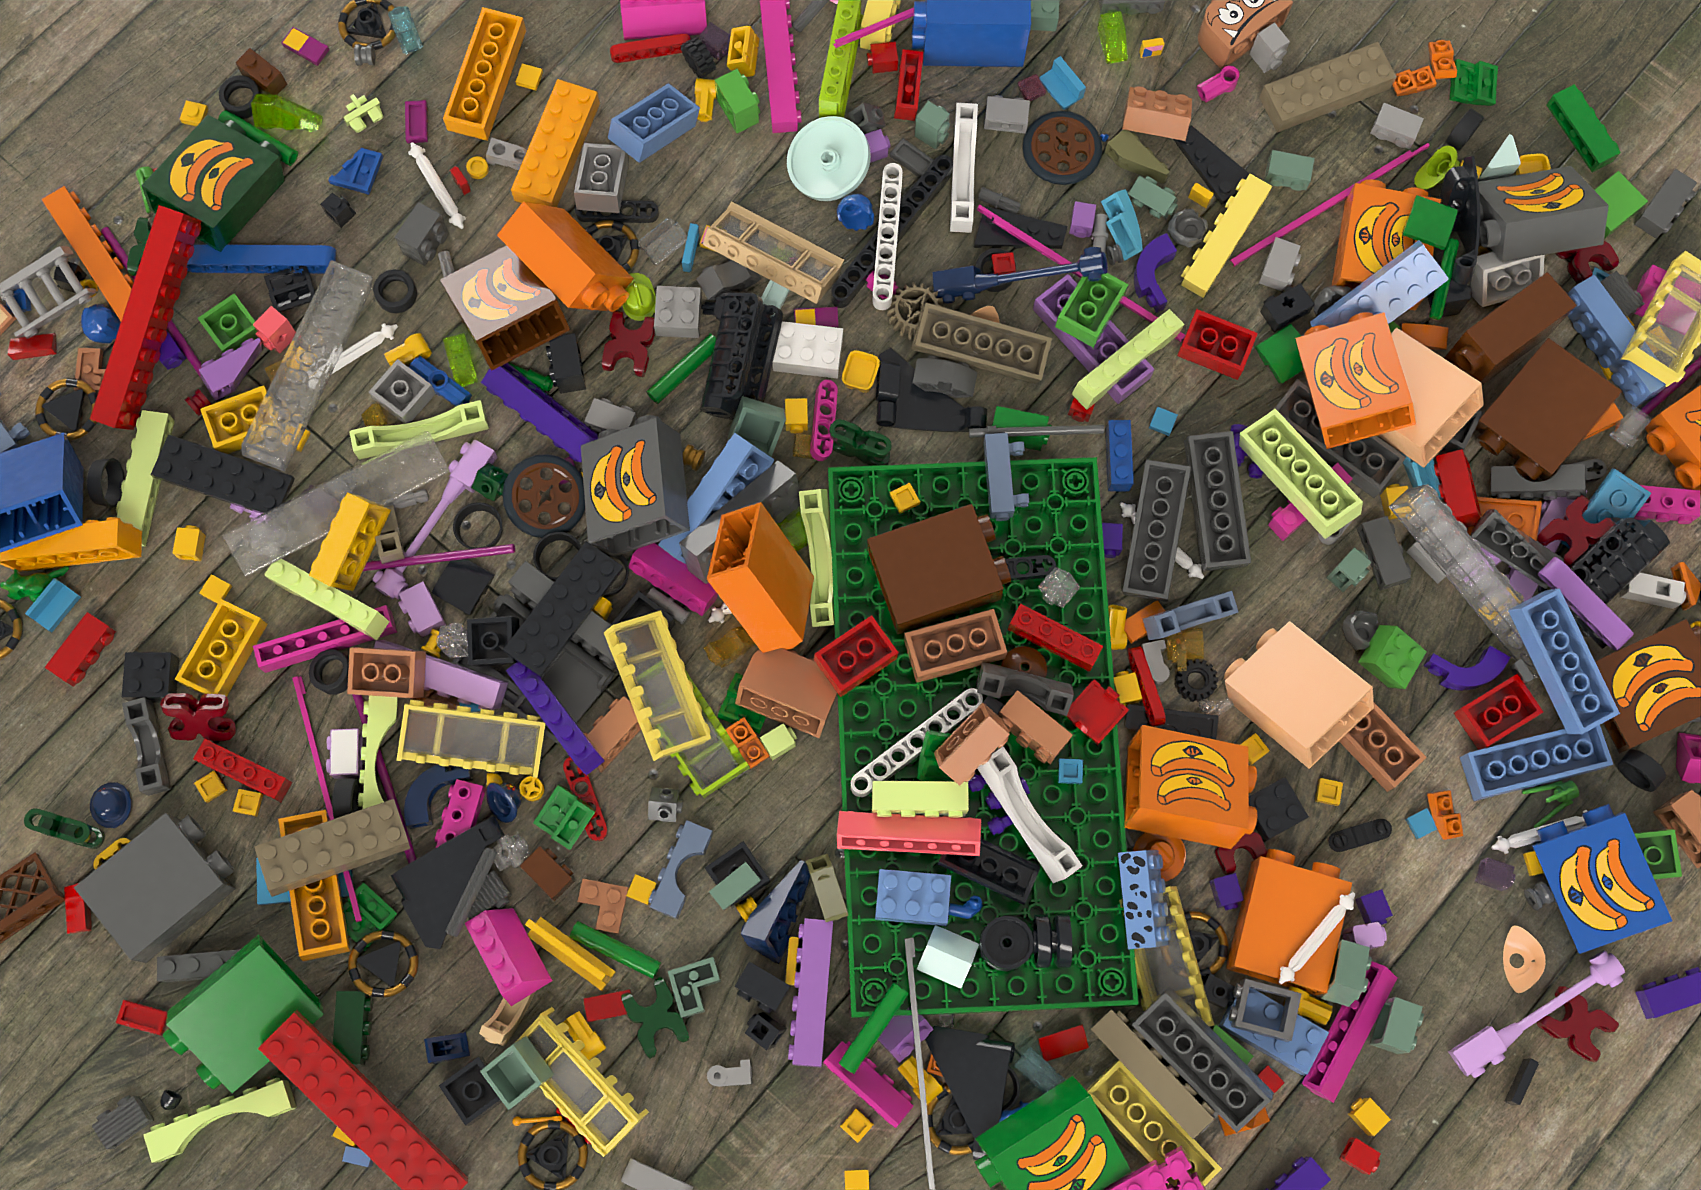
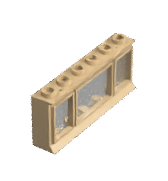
M732 201L727 210L707 228L703 242L704 246L816 304L838 279L844 259Z

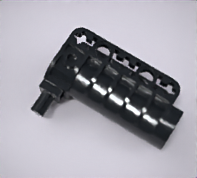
M723 293L721 297L717 296L716 302H705V305H701L703 315H713L720 321L700 410L709 415L733 420L742 396L750 399L756 397L757 401L764 403L783 320V312L776 306L763 304L762 298L754 293ZM770 332L769 339L764 342L765 334ZM761 373L759 382L755 384L754 379L756 375Z
M1611 517L1610 519L1615 524L1593 545L1589 544L1588 550L1569 567L1606 605L1670 545L1667 535L1652 520ZM1540 585L1538 586V593L1547 590ZM1569 607L1582 636L1591 637L1601 649L1608 646Z

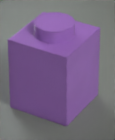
M881 129L864 134L870 146V163L888 157L890 142L887 135L883 136Z
M1075 201L1069 234L1079 238L1091 236L1096 210L1095 204Z

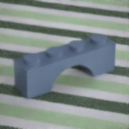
M1228 591L1143 618V623L1148 639L1154 640L1179 633L1184 629L1238 613L1233 592Z
M687 820L685 825H680L676 834V838H679L675 847L671 846L667 855V859L670 861L667 868L661 869L658 876V881H660L657 890L653 889L648 901L651 903L650 908L678 920L686 901V896L679 890L677 885L678 870L681 864L688 858L696 855H705L713 836L712 830Z

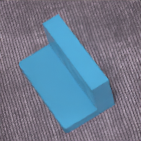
M1061 56L1053 61L1052 69L1039 78L1041 84L1063 110L1084 97L1086 86Z
M54 578L25 614L48 631L53 632L81 596Z

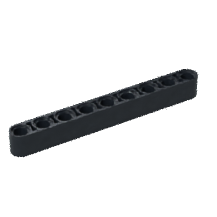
M938 156L900 202L897 244L951 178L953 160L949 156ZM944 166V167H947L948 169H947V170H941V169H939V167ZM933 182L935 185L929 186L926 183ZM919 197L922 201L916 202L913 199ZM902 213H907V214H909L910 216L907 217V218H904V217L901 216V214H902ZM890 214V216L888 217V219H891V218H893L894 216ZM878 231L833 285L831 301L835 307L844 308L848 306L866 284L869 274L875 271L877 250L875 246L877 245ZM890 234L883 235L886 239L892 238ZM888 254L881 255L883 259H886ZM867 260L872 264L867 266L863 265L862 262ZM855 276L859 280L853 282L850 281L849 278ZM842 292L845 293L846 296L843 298H839L836 296V294Z

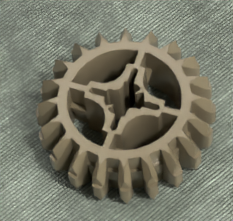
M915 282L912 283V288H909L906 284L903 286V290L898 288L896 295H892V303L887 311V316L891 317L889 324L894 325V332L900 330L901 337L908 334V339L911 340L912 335H915L917 327L914 324L918 322L921 307L926 302L945 308V306H942L943 298H936L938 291L932 293L931 286L924 289L923 283L920 287H916ZM899 307L907 314L906 321L900 316ZM920 308V311H917V312L914 313L913 316H912V312H915L916 310H918V309Z

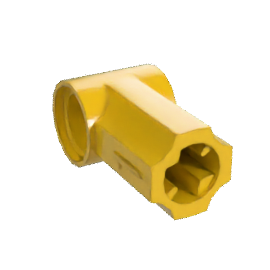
M696 78L695 104L700 107L697 120L708 122L713 117L714 99H716L715 80Z
M421 333L409 336L404 341V344L384 353L390 367L397 359L403 364L408 365L419 356L426 360L432 354Z
M1109 605L1111 649L1123 650L1127 645V635L1124 631L1127 608Z
M1290 986L1288 990L1301 993L1297 1014L1321 1025H1326L1332 1014L1333 1006L1310 997L1309 993L1299 988Z
M580 1011L564 1021L569 1027L567 1031L575 1042L581 1040L585 1044V1047L580 1052L588 1060H591L606 1049L596 1031L593 1032Z
M912 1055L897 1070L912 1086L913 1092L920 1099L916 1058ZM923 1068L926 1104L928 1105L944 1090L935 1078Z

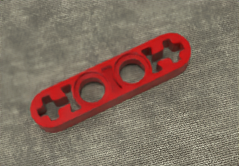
M676 34L616 44L610 48L611 60L615 63H623L682 53L681 45L689 41L691 37L688 34Z
M1141 646L1129 648L1128 661L1132 673L1135 672L1142 702L1149 722L1153 727L1164 725L1166 721L1165 712Z
M568 757L564 761L563 770L571 792L587 804L592 803L596 806V812L590 820L600 816V820H596L599 828L603 827L604 829L600 832L601 836L597 837L596 834H591L594 831V826L590 822L585 827L586 833L595 842L603 841L608 835V827L588 775L576 778L574 772L568 770L571 767L570 763L574 762L571 757ZM577 767L578 774L580 776L584 774L579 767ZM585 782L588 785V791L585 794L576 793L575 787L578 783Z

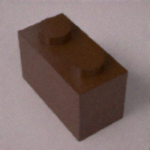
M251 48L235 62L242 76L249 77L255 81L258 88L272 99L287 85L282 73Z
M539 846L520 867L551 899L556 901L575 882L571 878L574 873L565 864L560 867L554 861L557 856L549 848L544 851Z

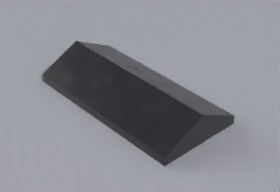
M981 838L980 856L942 854L938 862L939 865L1022 905H1025L1041 868Z

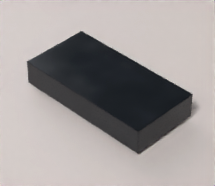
M1532 1058L1523 1059L1504 1102L1510 1105H1521L1539 1062Z

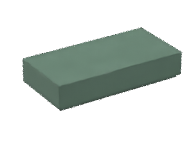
M745 862L711 889L709 893L720 907L726 910L761 880Z

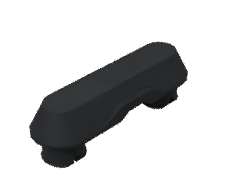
M1383 818L1369 821L1332 833L1329 836L1328 844L1335 852L1354 849L1388 838L1392 833V825Z

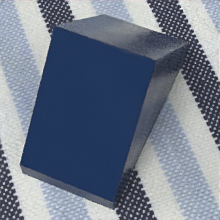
M466 1032L424 1039L427 1060L430 1064L470 1056Z

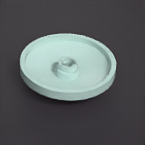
M836 116L816 119L797 133L789 147L787 169L790 179L804 195L814 200L833 201L845 197L861 184L868 172L871 159L870 146L864 133L850 120Z

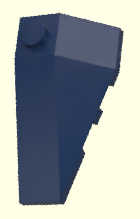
M800 860L756 907L750 914L747 922L742 926L741 936L746 944L777 964L780 963L789 945V938L791 936L787 934L791 922L796 923L798 917L796 915V906L798 902L803 900L810 879L805 861Z

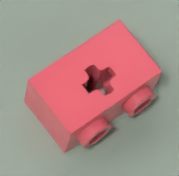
M272 306L253 324L257 330L256 336L260 338L261 343L268 350L272 351L274 349L279 354L298 336L289 321Z

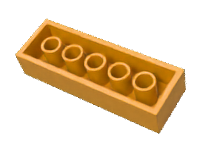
M482 7L443 117L448 131L488 141L526 33L523 17Z
M557 79L511 188L514 201L520 203L524 201L551 207L558 206L600 105L597 91Z
M116 517L106 518V521L86 520L82 526L1 552L0 565L13 570L16 568L18 572L139 558L142 553V531L133 527L132 524L122 522L120 518Z
M321 810L278 819L280 835L283 837L329 821L327 811ZM338 874L290 890L297 946L301 960L307 961L350 952Z

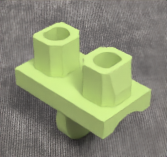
M354 94L350 96L352 103L348 104L346 108L348 111L354 108L356 110L345 115L343 118L346 125H350L356 133L367 128L361 119L367 114L373 123L383 119L380 102L377 98L361 106V104L367 101L364 95L358 99Z

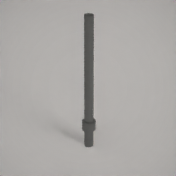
M1104 425L1007 428L987 426V428L969 429V438L984 437L985 434L1008 433V436L1104 434Z

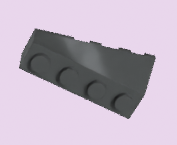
M1489 509L1475 523L1469 537L1471 541L1544 589L1548 585L1538 576L1539 571L1553 557H1557L1564 562L1563 558L1512 526L1496 509Z

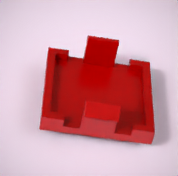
M1094 679L1071 704L1066 717L1084 734L1099 744L1129 709L1117 701L1120 695L1110 686L1105 690Z

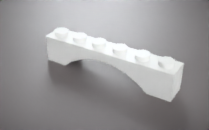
M956 103L950 232L971 233L978 104Z
M1002 746L991 753L990 760L986 764L980 765L977 768L1051 881L1055 883L1066 879L1081 868L1082 864L1070 846L1062 841L1035 811L1022 787L1017 767L1005 748Z

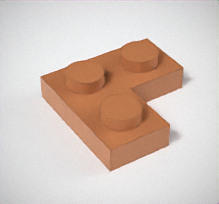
M78 348L75 379L86 382L98 393L106 370L101 369L103 351L100 348Z
M582 879L577 902L600 907L596 930L619 934L629 888Z

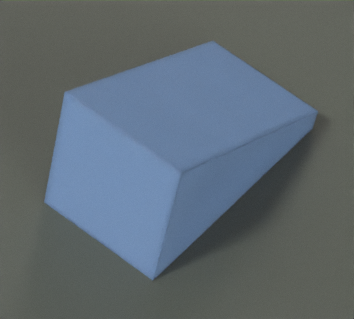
M345 1147L342 1161L372 1167L373 1161L360 1148Z

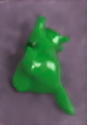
M65 566L48 574L35 573L28 576L20 575L15 568L14 573L6 582L0 583V587L9 592L7 596L10 599L20 600L24 597H30V600L34 603L54 578L63 576L69 570V567Z

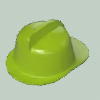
M1443 146L1438 149L1416 173L1414 178L1416 187L1430 189L1437 184L1443 183L1448 170L1460 166V162L1457 160L1456 149L1452 146Z
M630 273L634 279L625 289L629 293V297L622 307L629 318L636 321H644L645 317H651L655 313L656 296L650 279L644 274Z

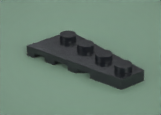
M1192 125L1188 128L1185 141L1173 139L1221 205L1227 202L1231 195L1233 197L1237 195L1238 191L1236 188L1242 178L1246 180L1249 176L1246 170Z
M984 206L1049 249H1062L1067 226ZM982 214L974 248H981L982 246H992V248H1001V246L1014 248L1030 247L994 224V217L991 220Z
M1127 705L1129 711L1126 713L1125 728L1138 732L1142 725L1151 726L1144 706ZM1164 709L1165 724L1154 726L1156 728L1216 740L1219 716Z

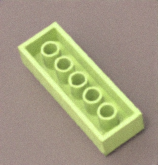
M1276 409L1240 432L1239 446L1324 539L1361 515L1363 501Z

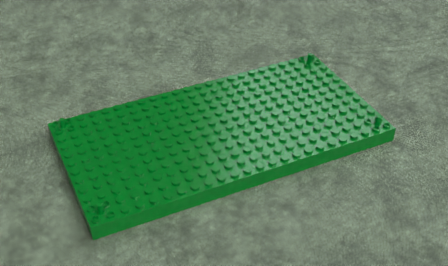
M1097 457L1010 461L1013 495L1029 494L1028 507H1014L1013 517H1010L1009 520L996 521V518L990 519L996 539L987 543L992 559L1003 556L1004 559L1049 555L1056 563L1055 571L1050 577L1011 581L1002 585L1004 589L1001 600L898 635L867 551V539L970 504L973 505L977 517L987 514L990 518L985 462L828 467L835 640L872 615L899 652L895 661L842 697L837 693L842 811L872 813V792L864 797L855 796L850 786L852 777L964 691L971 688L977 689L976 681L981 665L916 683L904 642V635L907 632L994 609L1007 653L1021 646L1031 647L1041 653L1047 664L1046 678L1072 684L1074 693L1072 703L1094 679L1105 690L1109 686L1115 690ZM910 483L920 500V504L900 514L890 496V492ZM1032 562L1033 573H1036V568H1044V571H1048L1049 567H1051L1046 562H1043L1039 567H1035V562ZM1024 563L1016 566L1020 574L1029 572L1028 566ZM1020 603L1102 645L1103 648L1091 671L1089 672L1009 631L1008 627ZM1003 659L991 662L990 664L1001 666ZM1022 664L1021 669L1023 671H1028L1029 666L1027 664ZM982 694V696H983V701H982V702H984V700L987 698L988 695ZM968 696L965 699L966 703L970 706H975L978 703L977 699L973 696ZM1003 696L1000 699H995L1005 706L1012 696ZM1033 702L1073 735L1067 745L1051 764L1047 761L1043 763L1034 756L1035 752L1029 747H1022L1016 741L1017 737L1009 732L1008 741L1003 746L1015 763L1019 778L1023 777L1029 787L1030 794L1027 797L1035 811L1045 824L1062 841L1070 846L1082 864L1081 868L1064 880L1055 883L1051 881L1014 824L1006 827L1002 833L992 835L987 822L991 821L994 817L1001 818L1007 814L1003 807L997 810L989 808L985 797L992 790L988 784L984 785L982 790L973 793L968 787V812L965 818L981 819V839L1041 867L1025 905L939 865L938 862L942 854L844 849L851 1019L869 1018L893 982L909 993L904 938L914 937L916 956L912 957L918 1015L1139 1005L1134 949H1128L1124 905L1122 904L1123 908H1121L1119 902L1121 899L1123 901L1118 853L1127 852L1124 828L1125 820L1117 724L1097 744L1077 728L1065 715L1046 711L1040 705ZM956 710L947 712L948 717L952 720L960 717ZM931 724L929 730L941 732V727L938 724ZM957 726L948 734H952L959 726ZM913 738L910 741L911 745L915 748L923 745L920 738ZM898 751L892 754V758L896 762H901L905 759L902 752ZM920 755L886 781H919L917 774ZM1059 759L1083 760L1082 784L1058 783ZM876 766L873 772L877 776H883L886 773V769L883 766ZM976 769L975 774L981 775L978 769ZM857 780L854 784L858 790H865L868 787L865 780ZM879 870L951 875L949 906L950 903L964 905L972 896H979L982 900V908L970 919L948 915V924L939 927L978 944L984 928L998 917H1017L1025 922L1032 931L1034 915L1047 914L1052 927L1056 914H1069L1072 929L1071 967L1057 968L1052 953V962L1048 968H1036L1034 953L1032 952L1028 961L1017 969L1007 972L999 971L986 964L981 957L978 946L961 989L917 970L935 925L875 920ZM1005 939L1002 941L1003 946L1006 948L1010 947L1011 944H1008L1010 940ZM910 993L894 1017L912 1016L911 1010H907L911 1006Z

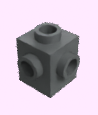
M862 103L849 112L851 122L856 124L864 134L886 126L881 107Z
M652 787L649 798L648 820L676 822L677 814L682 813L683 799H679L680 790Z

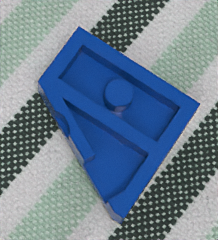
M361 148L354 154L352 159L342 165L343 169L335 176L331 175L328 181L332 185L369 195L383 155L379 152Z

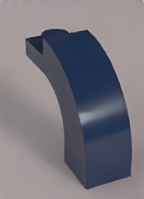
M439 764L424 771L413 782L405 799L404 816L406 826L409 829L433 825L431 804L435 794L441 788L455 784L456 779L472 781V771L460 766L452 767L451 771H449L448 766H440Z

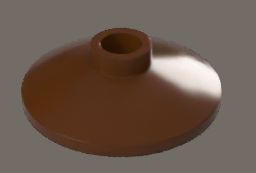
M1021 646L1010 650L1001 664L1002 667L1045 678L1047 675V664L1044 657L1031 647ZM1027 664L1029 666V670L1023 671L1021 669V665Z

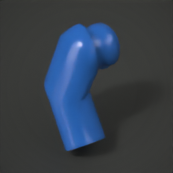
M972 896L964 905L950 903L948 915L970 919L981 910L982 900L979 896Z

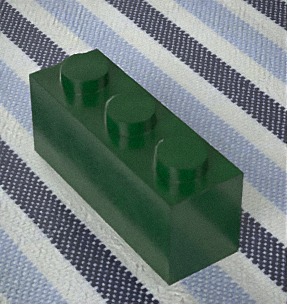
M336 991L333 1045L353 1065H365V1060H368L370 1055L367 1036L371 1034V1021H368L369 1011H372L373 998L362 991Z

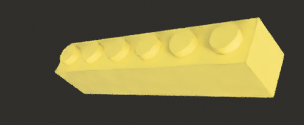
M1249 174L1246 180L1241 179L1236 188L1238 191L1235 197L1231 195L1225 205L1228 208L1225 214H1219L1214 223L1216 225L1213 232L1209 230L1203 240L1206 243L1203 249L1198 248L1192 258L1195 260L1191 267L1187 265L1181 275L1184 278L1181 284L1183 287L1202 298L1205 297L1272 188L1271 185L1252 174Z

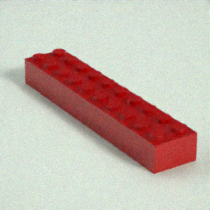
M160 205L158 206L90 420L119 429L134 430L136 427L137 419L140 417L141 406L144 405L147 398V387L153 380L152 372L154 366L160 358L159 350L161 344L167 336L168 322L171 321L174 315L173 307L175 301L180 296V285L187 275L189 258L194 253L193 245L201 231V220Z
M298 1010L259 1046L258 1049L402 1190H461L468 1183V1177Z

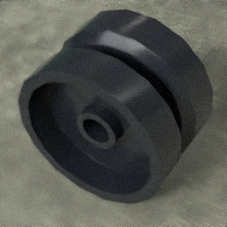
M1047 914L1034 915L1032 935L1034 939L1035 967L1048 968L1052 962V953L1057 968L1071 967L1072 929L1069 914H1056L1052 927Z
M1002 916L995 918L987 924L980 935L979 950L981 957L987 965L995 970L1005 972L1015 970L1028 961L1033 952L1034 939L1032 931L1025 922L1017 917ZM1005 939L1010 940L1008 944H1011V946L1008 948L1002 944V941Z

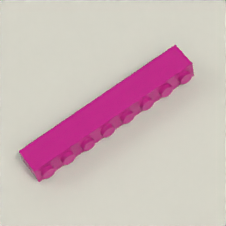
M760 0L773 133L798 131V123H802L801 110H796V104H800L799 91H794V85H797L798 82L797 72H792V66H795L796 62L795 52H790V47H794L793 34L788 32V28H792L791 15L786 13V9H790L789 0Z

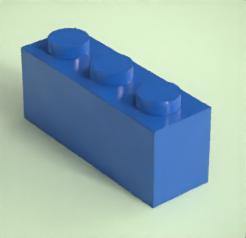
M1108 420L1105 428L1108 491H1130L1134 484L1131 420Z

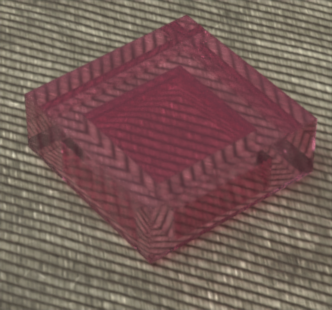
M1037 74L1019 81L1017 84L1025 100L1032 101L1046 94V90Z

